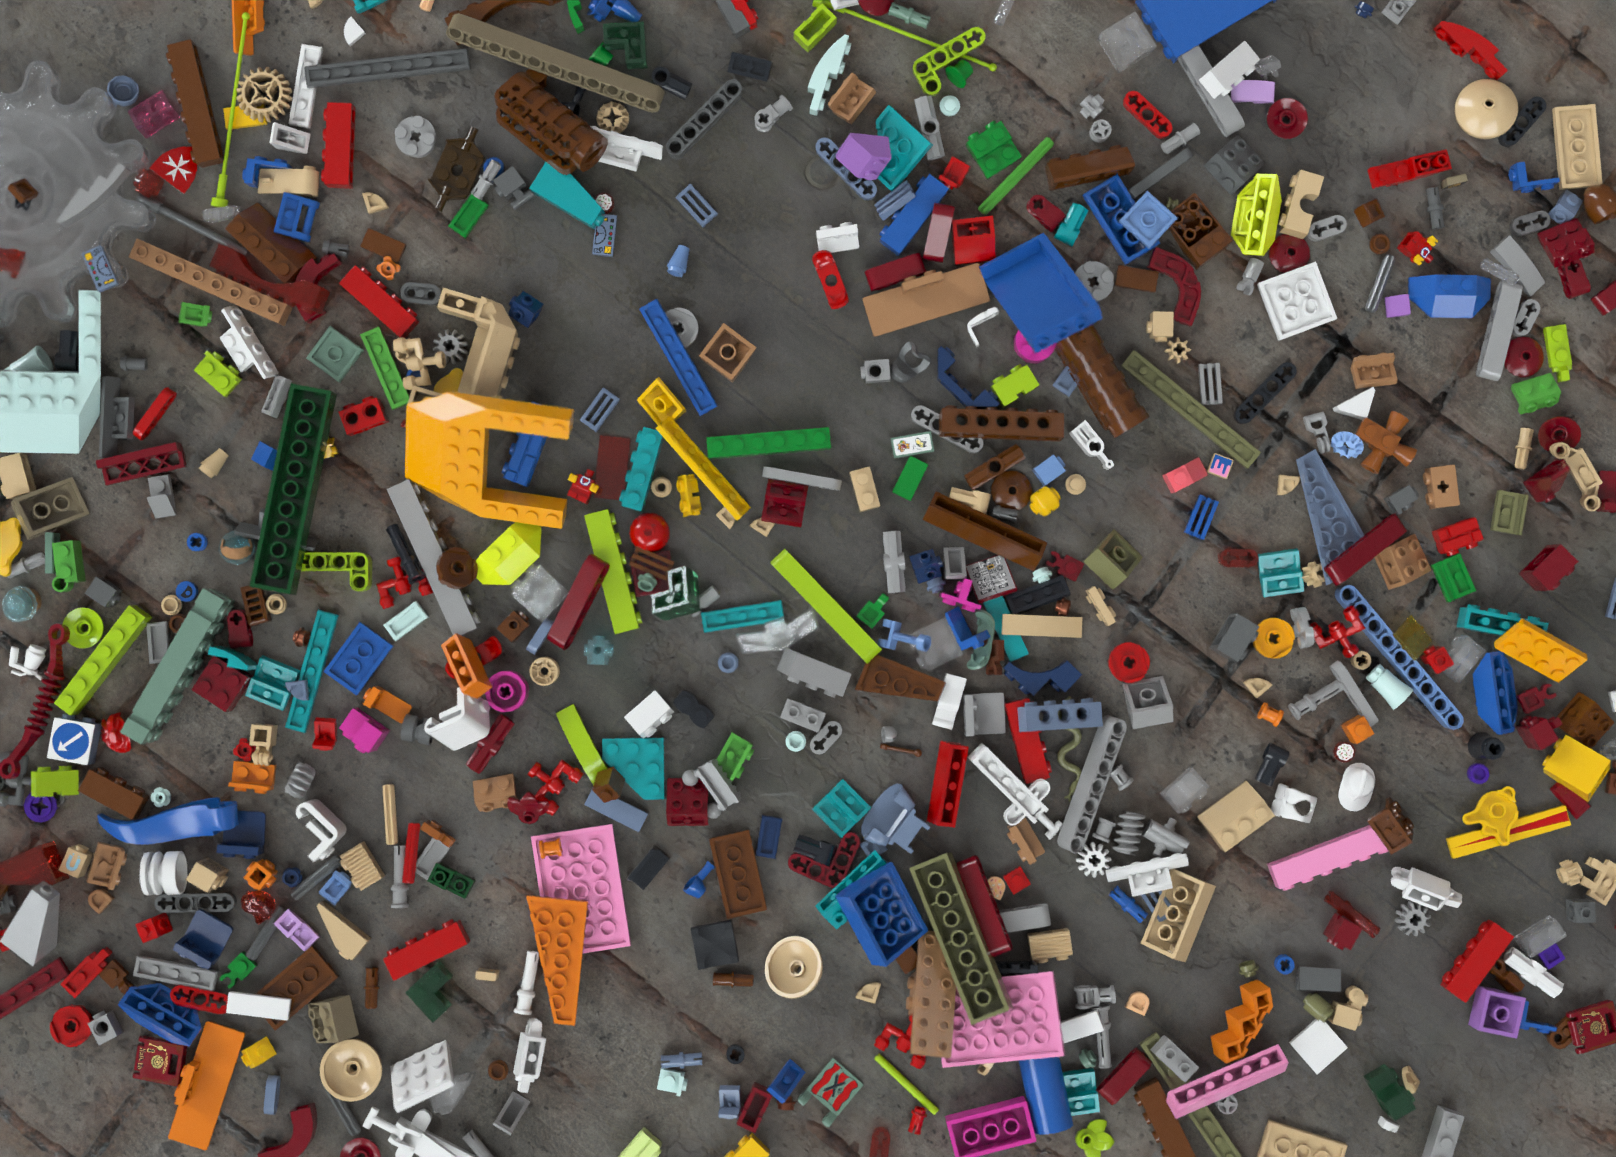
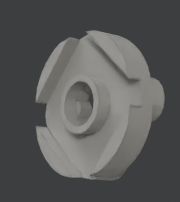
M416 115L400 122L395 129V141L398 148L405 155L422 158L433 151L437 134L435 128L427 119ZM414 132L421 133L418 142L415 140L411 141Z
M1089 261L1081 265L1075 272L1096 302L1102 301L1111 293L1114 285V275L1103 263ZM1088 278H1097L1098 286L1090 287Z
M674 308L666 311L673 326H677L679 323L682 324L684 330L679 332L678 335L685 348L689 347L694 343L699 332L696 318L689 310L684 308Z
M1305 607L1291 609L1290 614L1294 621V625L1291 627L1295 638L1298 637L1299 648L1311 647L1314 645L1313 627L1309 626L1308 620L1311 619Z

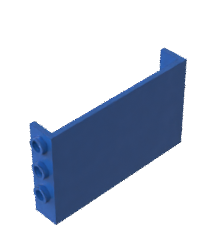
M1136 0L1135 3L1142 12L1141 16L1144 23L1152 28L1154 39L1163 46L1164 55L1175 63L1181 55L1269 2L1273 1L1274 3L1277 0Z
M1044 233L979 266L986 285L1035 354L1102 319L1096 300Z

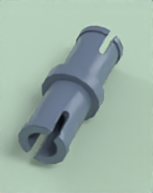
M679 1052L677 1055H661V1061H670L669 1063H661V1068L680 1067V1069H684V1066H702V1060H693L694 1058H702V1052L689 1054Z

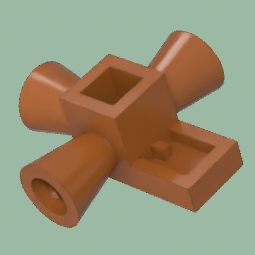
M1391 411L1386 427L1383 428L1370 419L1364 418L1355 435L1369 444L1367 448L1372 451L1360 465L1372 473L1379 474L1384 457L1393 455L1407 467L1415 457L1417 449L1400 444L1401 437L1397 436V434L1409 422V419L1398 412Z

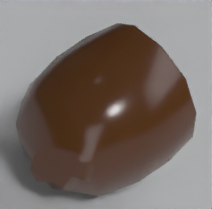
M1598 184L1590 186L1584 191V208L1594 225L1616 218V191L1612 187Z

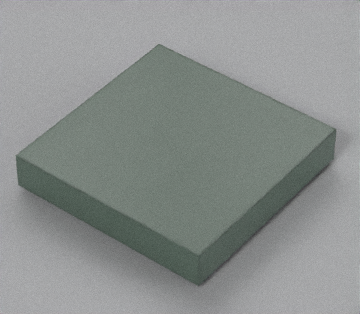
M329 326L306 359L340 383L364 350L335 328Z

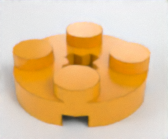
M1267 618L1258 624L1259 628L1257 631L1259 634L1253 645L1259 654L1266 658H1281L1291 651L1295 634L1289 623L1279 618ZM1271 633L1273 635L1278 634L1279 636L1276 639V644H1274V642H1269Z

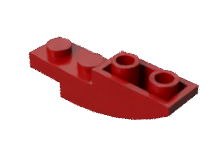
M1441 21L1433 29L1436 32V36L1440 40L1445 41L1455 55H1459L1462 58L1468 53L1471 60L1479 64L1489 78L1498 80L1508 71L1494 56L1499 49L1475 31L1446 21Z
M1445 149L1410 157L1406 160L1374 166L1367 169L1372 189L1417 180L1451 170L1452 167L1448 151Z

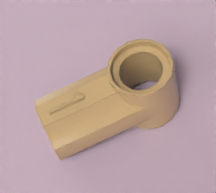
M951 488L950 498L987 514L991 494Z

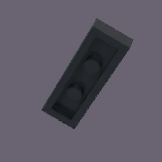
M1061 575L1007 595L1006 600L1012 614L1019 615L1060 600L1063 597L1071 596L1064 576Z

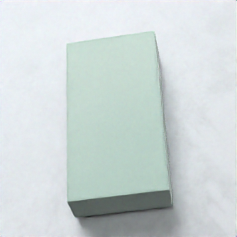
M415 601L383 626L392 638L398 641L429 618L419 602Z

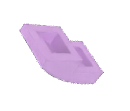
M1243 80L1236 86L1231 85L1233 88L1231 90V100L1233 103H1274L1275 82Z
M287 909L274 923L287 938H291L304 952L320 938V935L290 909Z

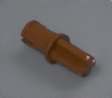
M366 967V986H363V989H365V1008L367 1009L377 1008L378 989H380V986H378V967Z
M733 971L732 974L713 973V986L722 985L733 988L734 986L752 987L754 984V976L752 974H734Z

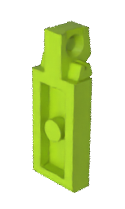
M1566 324L1545 327L1543 332L1549 368L1552 369V373L1556 372L1558 382L1570 380L1569 370H1572V360Z

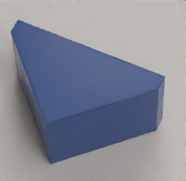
M260 441L251 460L273 471L277 449Z

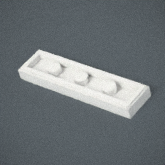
M301 45L289 125L311 127L317 88H307L304 67L321 65L322 47Z

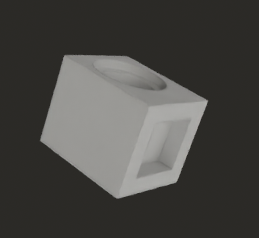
M889 359L864 361V366L860 367L861 379H865L866 384L890 382L891 380ZM876 366L880 368L881 374L877 377L872 376L869 372L871 367Z
M113 1010L108 1013L102 1011L92 1016L94 1020L88 1023L98 1045L123 1033ZM102 1022L107 1023L108 1031L102 1028Z

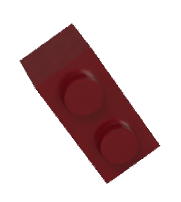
M1334 913L1323 935L1328 937L1327 942L1342 951L1344 947L1351 950L1362 928Z
M754 1082L740 1111L739 1118H737L736 1125L753 1133L756 1132L773 1096L767 1091V1087Z

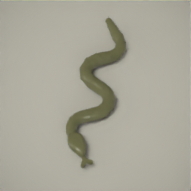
M1068 696L1065 700H1071V696ZM1059 710L1058 717L1061 720L1062 712ZM1079 728L1065 729L1072 732L1074 738L1062 746L1057 753V761L1060 766L1075 773L1077 779L1069 787V795L1064 797V799L1068 798L1069 802L1071 801V795L1075 792L1082 770L1065 759V755L1080 744L1082 734Z

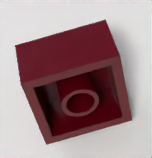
M1562 544L1546 545L1519 575L1535 591H1553L1561 584L1560 580L1564 576L1570 575L1575 570L1574 566L1579 561Z
M213 656L191 690L224 712L233 711L248 688L253 676L243 669L227 667L228 659Z

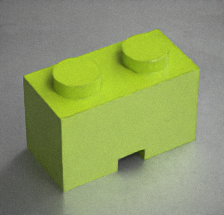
M821 4L793 32L794 40L806 52H809L836 25L837 17L824 4Z
M1019 364L1010 370L1011 374L1007 377L1001 375L993 380L994 384L990 388L998 397L1002 408L1016 401L1019 398L1017 396L1019 393L1022 392L1023 395H1026L1039 386L1038 381L1027 364L1023 367Z
M59 766V770H51V767H38V771H31V796L48 797L53 796V792H57V795L61 794V796L79 795V771L72 769V766Z

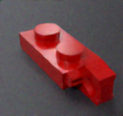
M106 947L98 954L95 951L89 954L60 985L74 998L78 997L108 964L105 960L112 951Z

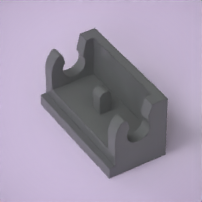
M1299 967L1296 970L1295 990L1341 992V969Z

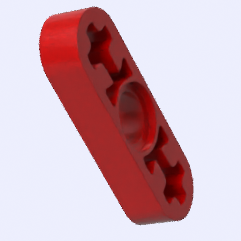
M1130 91L1125 95L1123 106L1155 137L1164 139L1172 132L1171 122L1137 91ZM1128 97H1130L1131 99L1136 97V104L1133 103L1132 105H1130V99ZM1143 103L1144 106L1139 110V112H1137L1136 110L1138 109V106L1140 107V105ZM1144 110L1152 111L1153 118L1151 120H1145L1142 117ZM1157 117L1159 118L1157 123L1160 126H1167L1165 129L1166 132L1163 131L1160 133L1158 131L1160 127L1156 123L1154 124V126L1151 125Z
M169 387L164 388L136 425L132 434L141 441L146 439L175 400L177 393Z
M184 985L175 986L170 992L171 1000L177 1006L216 1014L226 1013L228 996L223 993ZM183 991L185 996L190 997L191 1002L188 1003L189 1000L186 997H181L180 1000H178L177 996L175 995L180 994V992ZM198 995H205L206 1002L202 1005H197L195 998ZM210 997H213V1002H220L223 999L226 1004L218 1008L217 1004L211 1003V1007H208L211 1002Z

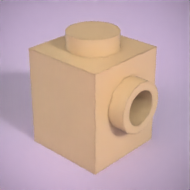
M1153 311L1150 314V321H1147L1146 332L1150 333L1149 339H1155V342H1167V339L1173 337L1174 312Z

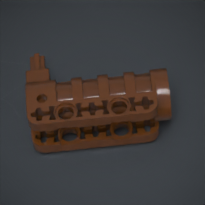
M528 69L525 73H516L496 90L497 122L559 173L568 175L577 168L585 172L591 169L603 156L608 145V139L590 127L582 118L575 115L566 105L560 103L551 93L544 90L547 86V77L549 75ZM520 124L525 130L517 131L515 126ZM550 148L555 154L550 156L545 151ZM562 162L565 163V164L569 162V166H568V165L562 166Z
M1091 324L1056 343L1055 351L1064 366L1069 367L1068 371H1071L1069 374L1074 382H1076L1078 389L1105 431L1109 430L1112 436L1116 438L1150 416L1144 406H1140L1135 397L1136 393L1133 388H1129L1124 380L1125 375L1122 370H1118L1113 362L1115 360L1111 353L1107 352L1103 345V339L1095 326Z

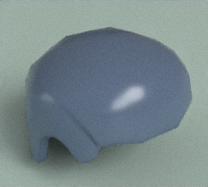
M125 75L115 76L108 83L107 93L114 104L122 107L130 106L138 99L139 86L131 77Z

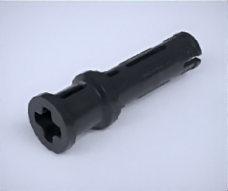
M398 524L390 525L387 527L386 532L400 557V566L402 569H405L408 582L410 584L420 582L426 575L418 565V558L412 555Z

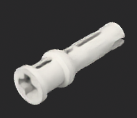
M527 951L521 989L517 991L518 1001L513 1011L515 1013L523 1015L532 1014L530 1009L532 998L535 997L533 988L539 952Z

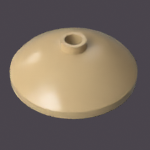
M1482 79L1470 83L1460 92L1455 103L1457 123L1467 134L1479 139H1492L1503 135L1512 127L1518 114V102L1513 91L1504 83L1492 79ZM1485 102H1491L1492 106H1487Z
M799 936L787 937L777 942L770 950L765 962V977L770 988L778 995L791 999L800 998L810 993L818 984L823 971V960L817 946L810 940ZM801 966V971L798 973L797 969Z
M347 1039L335 1043L326 1051L320 1064L321 1081L325 1089L337 1099L349 1102L362 1100L369 1096L380 1083L382 1077L381 1059L376 1050L362 1040ZM351 1064L357 1065V1070H353Z

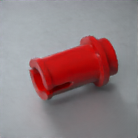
M915 1106L911 1111L913 1115L908 1131L913 1133L915 1129L914 1134H921V1128L927 1113L925 1108Z

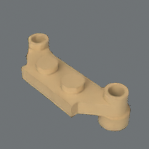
M1563 442L1552 444L1549 449L1550 453L1555 458L1565 460L1570 468L1571 475L1582 492V497L1580 498L1581 506L1585 510L1596 511L1601 504L1597 494L1599 485L1603 482L1583 448L1577 450L1571 448Z

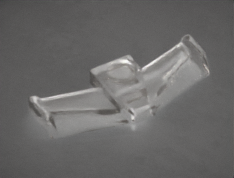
M812 607L787 624L783 616L765 622L766 631L737 633L735 636L742 654L782 651L790 648L791 645L818 629L819 624Z

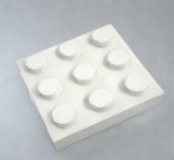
M1316 262L1257 284L1278 341L1337 319Z
M446 1040L390 1066L393 1102L397 1112H401L455 1086L450 1047Z

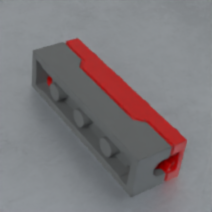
M714 0L736 39L757 28L756 20L759 18L753 8L749 9L747 5L748 0Z

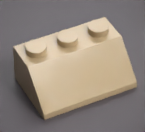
M1245 781L1198 815L1197 818L1219 848L1227 852L1275 815L1263 798Z

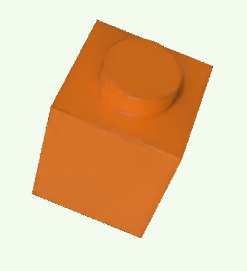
M1357 715L1340 725L1349 741L1354 744H1358L1374 734L1366 718L1361 715Z

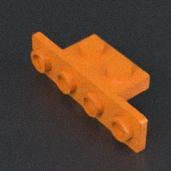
M232 0L234 53L239 54L243 26L242 14L247 12L250 14V19L247 21L243 55L251 56L254 54L253 35L264 31V0Z

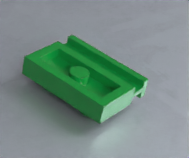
M1460 553L1431 565L1446 602H1451L1476 591Z

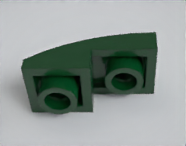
M436 863L427 881L466 899L476 880L443 864Z

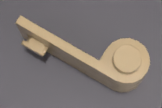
M304 166L303 169H260L258 193L283 194L287 192L303 197H318L320 172L316 171V167Z

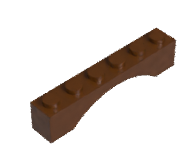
M486 0L479 4L478 2L472 3L465 10L453 11L444 19L447 26H449L453 15L463 14L486 23L497 12L512 5L540 3L552 6L564 0Z

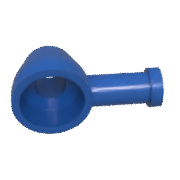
M707 861L700 872L686 883L683 891L688 895L700 898L706 891L703 880L712 869L714 870L715 866Z

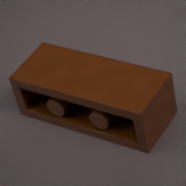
M102 767L89 769L78 790L80 793L131 820L139 818L150 797L145 794L144 789L138 786L131 787L125 779L109 775V771Z

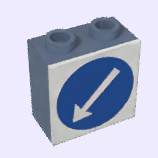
M63 714L61 717H54L47 758L83 765L95 764L101 723H96V719L83 717V720L75 719L76 715Z

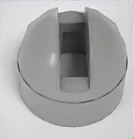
M890 726L882 727L881 737L883 743H890L896 739L897 731L895 728Z

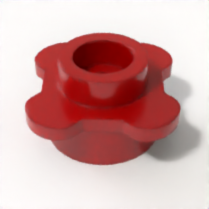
M241 738L239 744L233 749V754L243 758L244 762L251 761L252 753L256 750V746L249 745L250 742H248L247 738Z

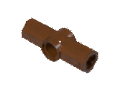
M1015 444L965 474L964 477L971 489L975 490L1026 458L1020 447ZM991 462L999 464L1000 470L997 473L990 470L989 465Z

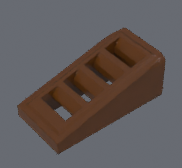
M250 585L241 587L249 627L272 621L270 612L266 607L263 589L249 587ZM257 589L258 593L248 596V591ZM259 597V601L250 603V599ZM261 605V609L252 611V607ZM259 613H262V614H263L262 617H259V618H256V619H255V617H254V615H256V614H259Z

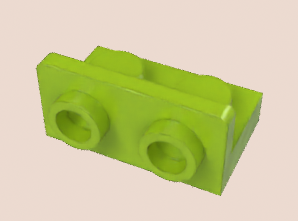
M206 351L204 353L206 355L194 371L224 397H227L242 380L238 376L240 372L231 364L227 366L223 363L224 358L216 351L213 353Z

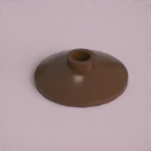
M1006 471L994 480L991 487V495L996 505H1000L1003 508L1020 510L1030 501L1032 487L1028 478L1022 473ZM1010 487H1014L1016 489L1015 494L1012 495L1009 493L1008 490Z

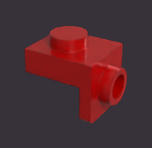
M952 156L944 173L940 174L939 179L951 190L953 187L960 188L971 166Z
M1432 645L1423 651L1425 654L1420 656L1423 664H1430L1435 674H1439L1454 665L1444 646L1435 647Z
M316 717L314 720L315 739L312 748L321 751L333 750L337 741V720L334 718Z
M161 913L135 924L142 943L173 931L167 913Z

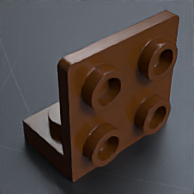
M1578 692L1557 716L1562 722V725L1557 728L1590 749L1596 745L1600 738L1614 724V721L1595 701L1581 692Z
M1391 797L1386 799L1385 809L1368 818L1367 822L1392 855L1413 842L1414 825L1408 817L1405 818L1403 816L1400 804L1396 800L1393 802Z

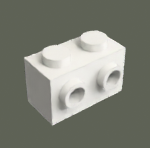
M654 690L624 718L644 739L645 737L652 736L657 730L656 727L661 723L668 722L674 711Z

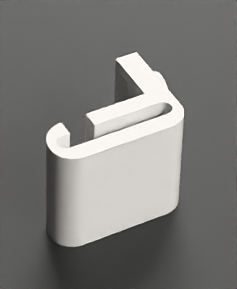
M459 687L457 688V706L439 713V719L443 721L442 723L433 717L429 718L425 723L424 730L451 750H458L488 735L490 730V706L481 697L476 699L462 693Z
M318 799L301 803L296 809L298 819L310 813L316 818L306 824L322 841L308 856L313 862L328 858L335 851L333 846L346 833L345 824Z

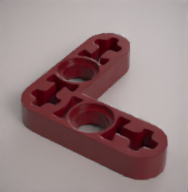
M847 832L842 837L830 866L816 862L813 858L797 852L789 856L788 866L796 873L830 888H835L847 875L860 845L859 836L855 832ZM854 836L856 844H851L849 851H853V853L850 854L847 851L840 850L842 846L845 849L847 847L845 839ZM840 854H845L849 860L846 865L842 866L837 863V857ZM800 857V862L806 864V860H808L810 863L807 866L806 872L802 871L804 869L803 866L798 865L796 868L791 860ZM819 865L822 869L820 875L813 876L810 873L811 866ZM833 865L838 869L845 870L844 873L839 871L838 879L840 881H835L834 884L831 883L829 878L830 875L833 876L836 872V869H832Z

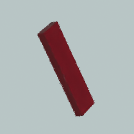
M57 958L1 994L0 1019L65 979L71 972L62 958Z

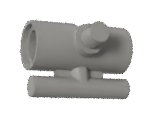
M1169 818L1164 826L1151 819L1145 826L1142 836L1155 843L1154 856L1160 857L1166 849L1174 854L1182 853L1184 848L1188 847L1190 841L1174 832L1177 822L1175 819Z

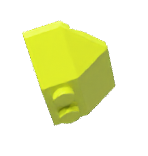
M1257 173L1253 177L1254 179L1237 196L1231 236L1244 255L1264 256L1275 241L1282 199L1278 175Z
M518 522L512 524L476 560L478 567L476 578L483 585H511L540 557L542 528L539 525Z

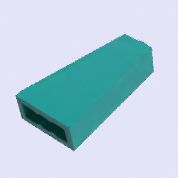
M545 162L529 189L535 195L595 230L596 226H601L605 219V212L571 174L563 175Z

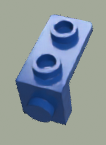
M255 156L254 159L247 158V166L243 169L242 177L245 180L244 183L249 187L258 188L260 168L292 169V167L287 164L286 160L275 159L272 162L267 161V158Z
M1525 162L1516 163L1509 170V180L1513 184V191L1521 190V193L1532 192L1534 188L1541 187V190L1553 189L1554 185L1560 182V178L1528 182Z
M959 607L945 613L947 622L961 650L971 646L973 649H977L985 645L984 640L990 638L988 630L972 636Z
M1526 1000L1519 1028L1529 1030V1027L1537 1028L1536 1031L1549 1034V1031L1557 1032V1027L1552 1024L1526 1019L1529 1001Z

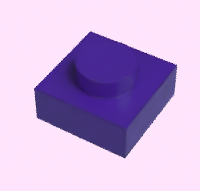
M1553 940L1535 951L1548 970L1566 959Z

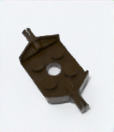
M471 126L465 138L446 139V146L431 179H428L439 194V199L434 207L436 210L442 212L446 202H449V200L467 199L485 159L475 146L474 139L479 131L477 128ZM458 165L462 166V174L459 176L453 175V168Z

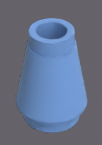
M678 245L667 264V272L669 274L682 277L686 273L690 250L688 247Z

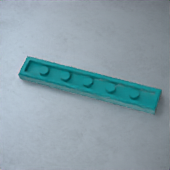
M320 609L317 611L298 681L307 680L309 700L304 701L293 697L285 728L303 733L307 732L338 621V614Z

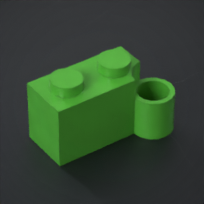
M71 540L52 543L57 576L52 581V587L57 592H69L72 590L74 583L86 581L81 541ZM62 579H64L66 583L64 589L60 587V581Z

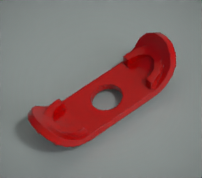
M821 250L816 252L812 257V261L831 309H839L849 302V297L835 260L830 251ZM835 275L837 277L835 286L830 287L826 284L827 276Z
M495 636L489 637L485 642L475 647L476 652L481 655L483 666L498 658L502 653L501 644ZM447 662L445 665L447 674L451 678L456 679L449 662Z

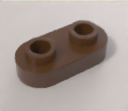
M1565 1016L1555 1025L1557 1032L1549 1031L1547 1041L1551 1046L1556 1049H1563L1572 1042L1567 1021L1576 1019V1017L1567 1018ZM1556 1034L1560 1036L1558 1040L1554 1039Z

